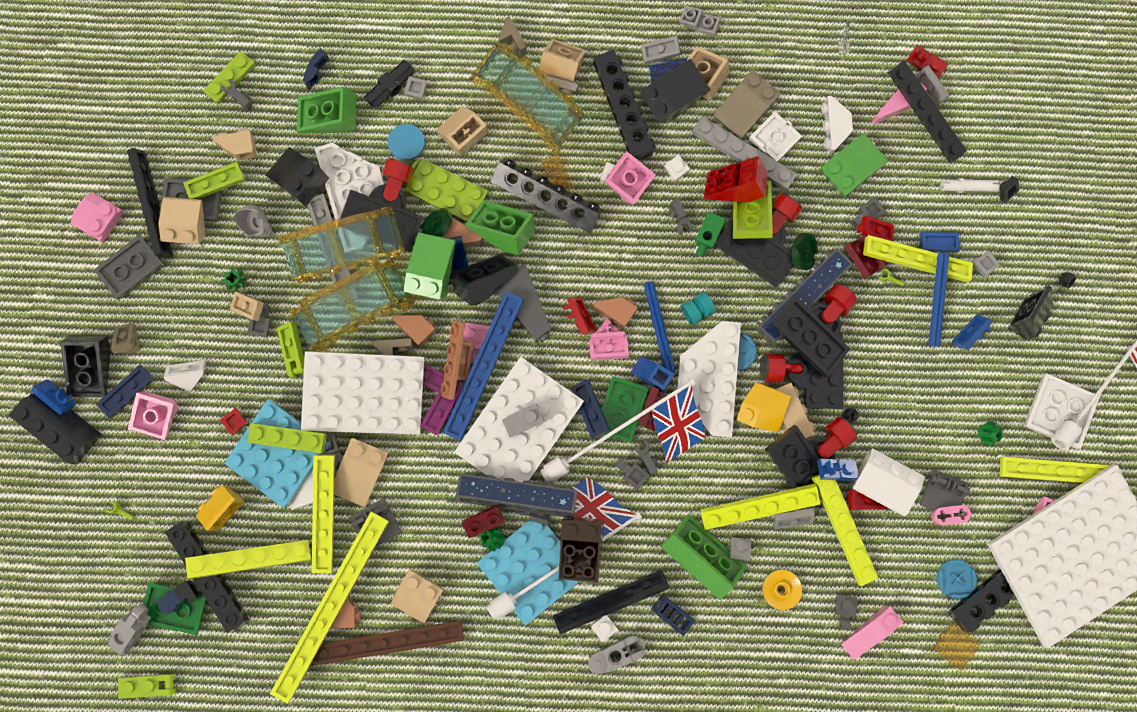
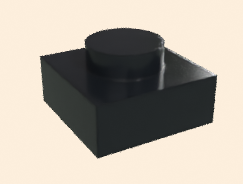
M1012 176L1000 185V200L1006 203L1019 191V181L1017 178Z

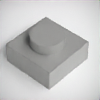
M409 76L404 95L423 100L428 84L427 81Z
M989 250L972 262L983 278L1000 266Z
M732 537L730 540V558L749 561L751 557V540Z

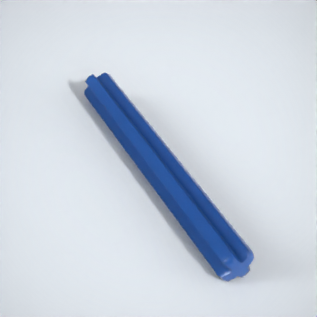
M943 252L937 255L928 343L931 347H939L941 342L949 253Z
M653 281L644 283V289L663 367L674 372L675 366Z

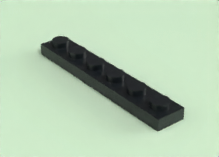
M905 60L898 63L887 72L949 163L954 162L967 150Z
M131 148L127 150L128 161L132 168L133 179L136 183L138 198L140 199L142 213L147 225V232L152 243V250L155 256L171 257L173 253L170 242L160 240V205L145 151Z
M662 570L555 614L553 618L561 635L668 590L670 587Z

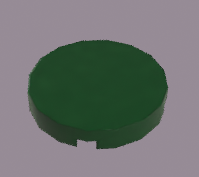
M440 208L438 212L436 210L431 212L423 221L421 226L423 230L420 233L442 237L452 224V214L445 208Z
M802 232L795 238L791 254L794 266L798 270L807 271L815 263L814 254L817 255L818 246L814 235Z

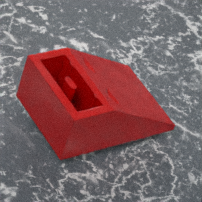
M760 157L748 158L744 161L707 172L704 199L748 203L764 198L766 196L768 171Z

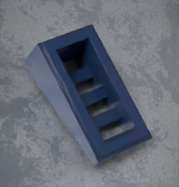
M661 595L650 609L682 636L687 633L695 622L691 616L664 595ZM673 608V611L670 613V615L666 617V614L669 612V610ZM678 613H680V615L678 616V618H677V619L675 620V622L673 623L672 620L675 618V616H676ZM685 617L686 621L683 623L681 628H679L678 625Z

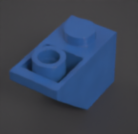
M641 356L630 372L648 385L658 388L661 393H663L674 376V373L660 364Z

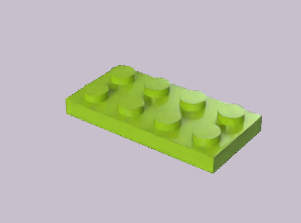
M423 158L404 190L405 193L438 209H447L452 216L464 222L469 220L489 193L488 190Z
M771 180L767 181L766 196L764 198L748 203L733 201V239L772 238Z

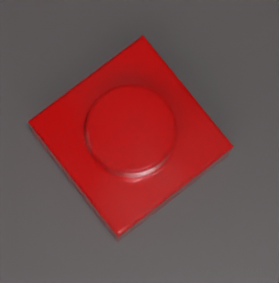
M234 408L220 419L233 436L249 424L237 408Z

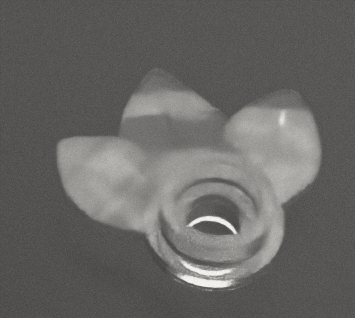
M844 20L846 26L843 25V40H839V55L846 57V53H850V41L846 42L850 31V24L847 20Z

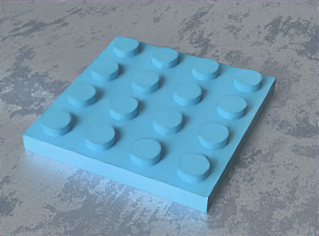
M267 399L252 421L254 424L301 430V421L271 399ZM248 427L224 464L282 508H287L313 470L314 455H323V453L247 443ZM326 440V443H325V450H324V452L326 451V449H327L328 446L330 445V443H329L327 440Z
M528 521L505 540L501 549L496 548L495 552H489L477 564L500 594L506 592L507 595L511 593L514 596L559 566L561 542L547 525ZM557 571L516 598L517 603L514 605L516 609L513 611L526 626L580 581L558 579L559 571Z

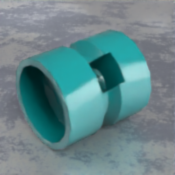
M704 291L696 295L694 301L688 300L680 305L685 318L692 326L701 322L703 316L708 318L716 313L712 300Z

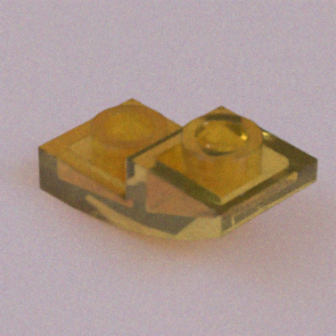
M558 153L540 161L547 178L550 180L549 182L554 185L564 186L566 191L573 188Z

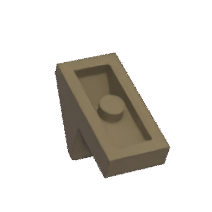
M506 17L498 40L499 48L511 44L515 53L518 52L519 56L523 57L527 55V47L511 17Z
M134 322L115 327L111 345L114 354L121 352L122 355H127L140 351L141 347Z
M411 338L372 341L373 346L383 355H395V350L398 353H407L409 349H414Z

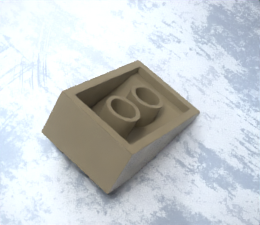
M752 70L715 112L713 117L737 138L742 139L777 102L781 93L756 71Z

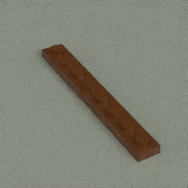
M462 621L322 643L310 666L464 641Z

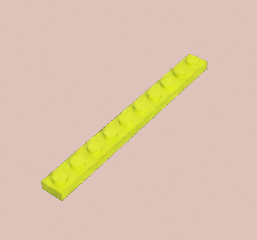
M370 512L273 687L271 695L287 704L290 703L389 523L388 520Z

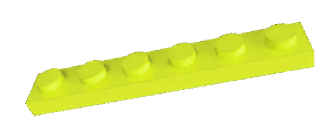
M870 235L865 237L863 255L936 274L938 253ZM949 257L947 277L967 283L972 280L973 263Z
M314 455L312 573L332 574L335 455Z
M1000 457V477L1084 483L1110 465Z
M819 474L812 477L857 584L863 586L877 579L876 571L836 480H820Z
M815 483L700 509L704 528L707 530L819 505L820 499Z
M303 540L185 558L187 579L310 561L309 541Z

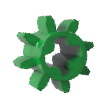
M232 267L228 273L224 272L225 279L221 281L227 284V290L233 288L235 292H238L239 288H245L244 281L248 279L242 276L243 271L241 269L236 272Z
M987 421V424L981 425L978 429V438L981 439L980 441H983L984 445L993 446L994 443L997 444L1002 439L1003 430L1000 426H997V422Z
M494 527L483 532L480 536V541L483 544L482 547H487V551L495 552L496 548L501 549V546H503L505 536L502 530Z

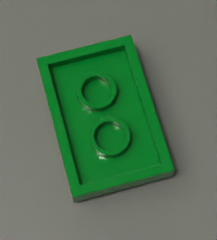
M612 376L602 406V411L611 431L641 413L648 387ZM639 419L611 437L631 443Z
M150 582L143 605L149 609L147 615L151 617L148 625L199 635L207 604L204 595L200 593L202 597L195 602L185 601L176 612L162 613L158 608L159 600L175 588Z

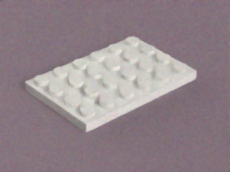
M305 351L301 430L420 434L424 357Z
M520 357L454 453L485 475H492L496 479L501 480L512 478L516 482L529 481L577 413L584 400ZM538 404L545 423L509 438L502 419Z

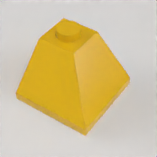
M756 382L744 399L737 420L754 428L780 432L792 396Z

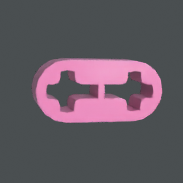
M964 505L936 508L931 514L932 521L937 525L965 523L971 517L970 509ZM961 511L965 513V516H962L961 520V517L959 516L954 517L953 513H958ZM940 513L948 514L949 518H943L942 522L941 519L937 518V515Z

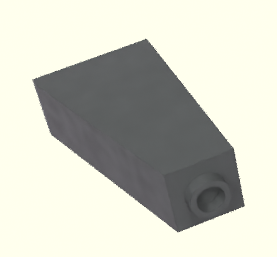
M523 264L496 293L501 299H503L506 291L524 299L516 319L535 343L538 341L543 342L550 336L551 328L527 267Z

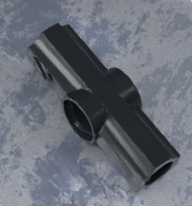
M403 59L390 73L386 72L378 79L377 85L364 96L365 100L372 108L377 109L390 96H395L401 90L402 84L408 80L409 76L411 77L415 73V69L407 60Z

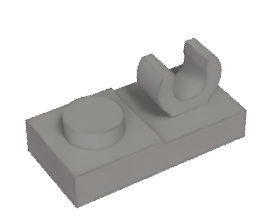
M677 36L641 44L645 64L681 55Z
M929 66L924 67L915 75L918 81L927 88L926 92L936 106L950 96Z
M542 74L540 81L546 83L541 88L542 93H545L547 87H551V95L554 96L556 93L554 86L562 89V93L572 95L573 92L578 93V84Z
M801 508L793 512L788 511L774 514V528L781 529L813 524L815 517L814 509Z

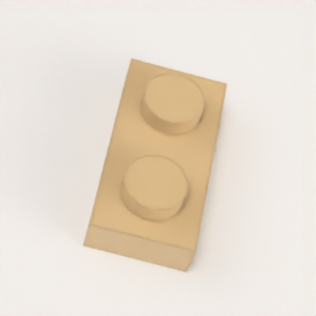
M235 292L230 310L251 320L259 321L264 303L243 293Z

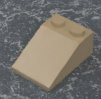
M351 438L334 479V495L366 507L388 452Z

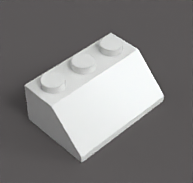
M872 448L860 464L858 470L859 479L854 482L852 489L905 517L921 491L925 476Z

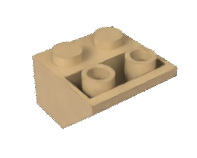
M464 106L458 109L435 130L460 157L488 133L487 125L473 111Z

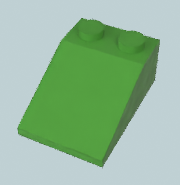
M345 87L298 97L296 132L344 133L356 130L357 95Z
M863 133L820 168V172L845 199L884 166L888 160Z
M485 200L481 202L465 224L468 229L501 251L515 255L520 254L535 232L533 214Z
M419 232L406 271L403 292L439 300L446 297L456 240Z

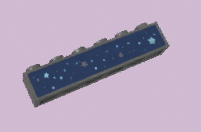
M836 248L833 252L829 250L822 257L824 261L820 265L816 263L809 270L811 274L807 278L803 276L796 283L798 287L794 291L790 289L783 296L785 300L781 304L777 302L770 309L772 314L768 318L764 315L757 322L759 327L755 331L771 346L781 335L769 324L792 297L796 296L807 308H810L853 265L839 249Z
M466 472L459 475L455 497L457 502L489 507L497 505L503 509L574 518L577 490L570 486L559 488L549 483L537 485L528 480L516 482L512 478L501 480L496 479L492 475L480 477L475 473Z

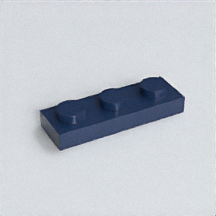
M140 364L96 405L108 418L112 419L136 397L137 392H142L155 378Z
M585 379L571 387L572 393L584 400L579 410L591 438L596 439L611 431L590 381Z

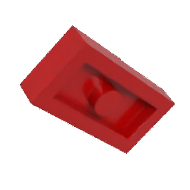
M916 45L906 62L920 71L924 67L929 66L938 79L948 65L947 62L919 45Z
M870 216L862 217V224L857 225L856 233H861L865 237L870 235L893 241L894 225Z
M572 297L567 300L569 304L565 305L563 309L572 310L571 315L567 316V318H575L576 327L582 335H587L597 331L582 298Z
M848 490L846 504H849V510L887 509L886 506L856 490Z

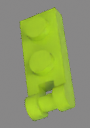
M290 321L278 327L277 332L287 374L291 379H294L299 374H304V355L296 322Z
M175 674L118 678V699L175 695L176 688L173 685ZM161 681H165L164 689H161Z

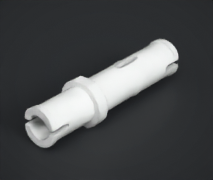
M959 178L958 180L942 179L940 187H943L941 191H957L958 193H963V191L998 192L999 184L996 183H999V181L965 180L964 178Z

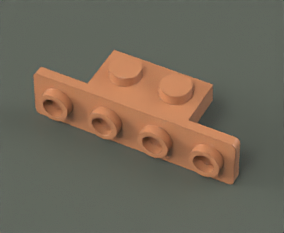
M453 320L450 327L447 362L444 366V382L441 386V396L449 400H454L457 380H466L469 375L474 344L473 342L463 341L466 324Z

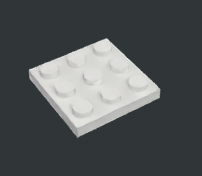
M1047 373L1043 374L1024 427L1052 438L1064 421H1075L1095 394ZM1100 396L1080 420L1079 424L1082 433L1071 446L1072 448L1081 449Z

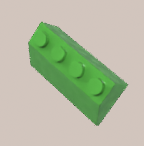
M689 514L685 516L661 545V548L675 559L719 600L735 587L747 567L741 560L730 558V550Z

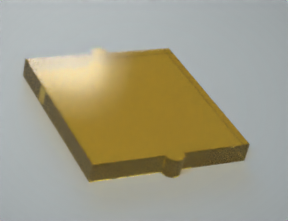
M950 623L945 632L940 634V639L933 647V650L962 671L969 660L973 659V654L980 644L956 625Z

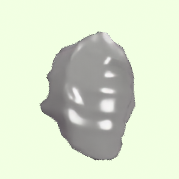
M245 206L234 215L236 225L244 232L246 237H268L273 232L267 216L258 206Z

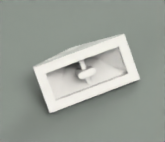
M205 360L166 366L164 379L191 392L204 374L206 362Z

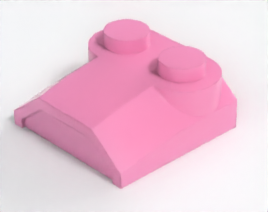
M626 151L607 175L604 182L617 192L623 201L634 205L656 174Z
M91 192L82 199L74 211L71 224L104 243L124 211Z
M137 392L128 430L138 431L165 441L173 416L178 411L177 403L173 399L154 393Z

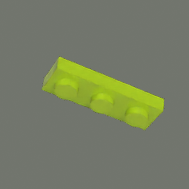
M240 51L203 92L219 105L228 95L224 93L221 87L224 86L226 89H230L232 85L229 83V79H232L237 86L256 64Z
M238 162L183 182L189 199L198 200L244 182L245 179Z

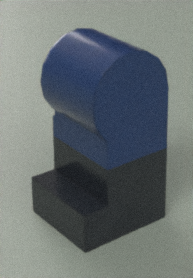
M191 580L185 581L164 595L158 602V608L162 613H173L185 601L195 602L202 596Z

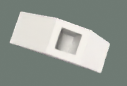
M827 96L824 103H822L821 110L822 114H825V120L823 121V131L826 132L824 148L827 149L828 156H830L850 136L853 126L851 112L835 98Z

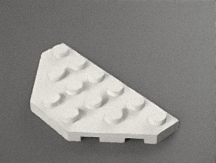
M330 143L314 149L320 168L329 177L325 186L336 224L338 225L350 189L369 196L371 191L377 186L383 185L384 181L379 166L363 160L361 157L340 148L334 143ZM337 226L346 254L365 249L370 240L369 237Z
M721 321L680 356L678 388L689 382L690 378H693L696 383L692 386L695 405L704 427L712 436L732 438L741 323Z

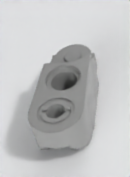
M143 604L136 605L128 614L120 618L110 634L111 638L108 645L120 656H124L133 648L151 619L147 615L149 609Z
M637 635L626 636L592 654L588 660V667L591 672L599 673L600 675L630 664L643 657L645 644ZM632 643H635L637 646L634 651L629 649ZM615 650L619 651L621 654L620 659L612 661L610 653Z

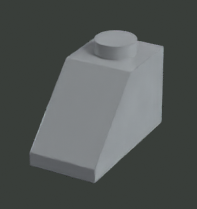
M538 404L502 419L509 438L545 423Z

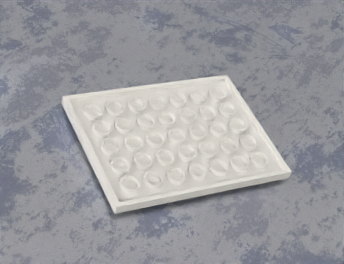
M1114 464L987 543L1040 642L1047 649L1137 590V501L1120 469Z

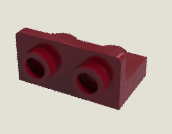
M862 236L858 240L846 245L844 249L865 279L886 267L887 263L884 260L863 255L865 236Z
M652 386L642 411L667 395L660 393L658 388ZM652 410L639 418L638 426L651 431L656 430Z
M497 505L462 520V525L469 539L505 523L502 512Z

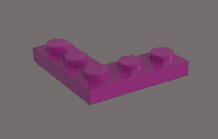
M424 363L423 385L438 392L420 427L438 436L464 384L457 381L454 400L442 397L441 386L444 382L445 374Z

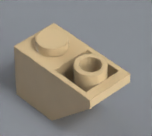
M240 129L236 133L230 134L223 132L219 133L218 136L212 137L218 147L239 161L257 158L255 138L250 130Z

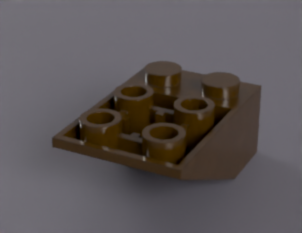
M564 517L562 519L558 579L598 583L604 519Z

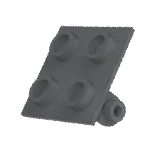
M932 469L920 506L935 510L941 507L962 505L965 495L968 496L971 490L968 488L969 483ZM959 512L953 513L954 517H958Z
M385 498L350 516L351 525L358 534L370 512L389 521L375 547L402 533Z

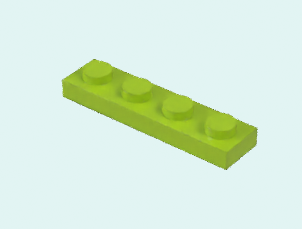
M250 423L247 443L324 454L327 434Z

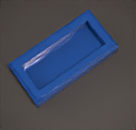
M921 232L920 249L930 252L958 253L960 251L959 233Z

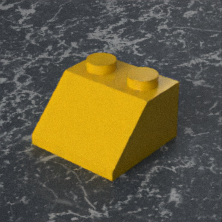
M225 485L218 486L212 492L211 499L208 502L205 501L198 508L199 512L196 517L207 531H219L245 501Z

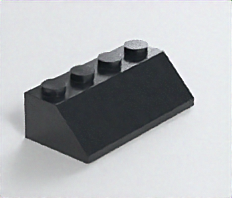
M33 393L22 399L8 415L68 464L77 465L102 436V433L72 409L59 415Z

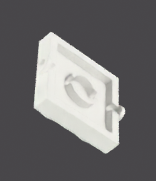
M774 112L749 137V140L764 154L778 162L801 139L802 135L792 127L790 121H785Z

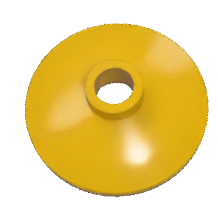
M776 570L770 573L764 580L762 592L770 606L779 610H787L793 608L799 602L802 596V585L798 577L792 572ZM779 586L784 587L783 593L778 592Z

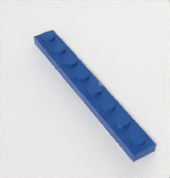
M507 291L505 292L445 426L444 434L462 441L524 299Z

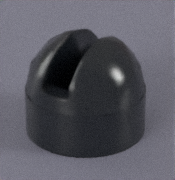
M1070 272L1062 273L1063 277H1059V282L1062 286L1069 289L1076 281L1077 276Z
M849 407L843 411L842 417L849 423L857 421L859 413L855 408ZM854 411V414H853V417H852V420H851V419H849V418H850L851 412Z

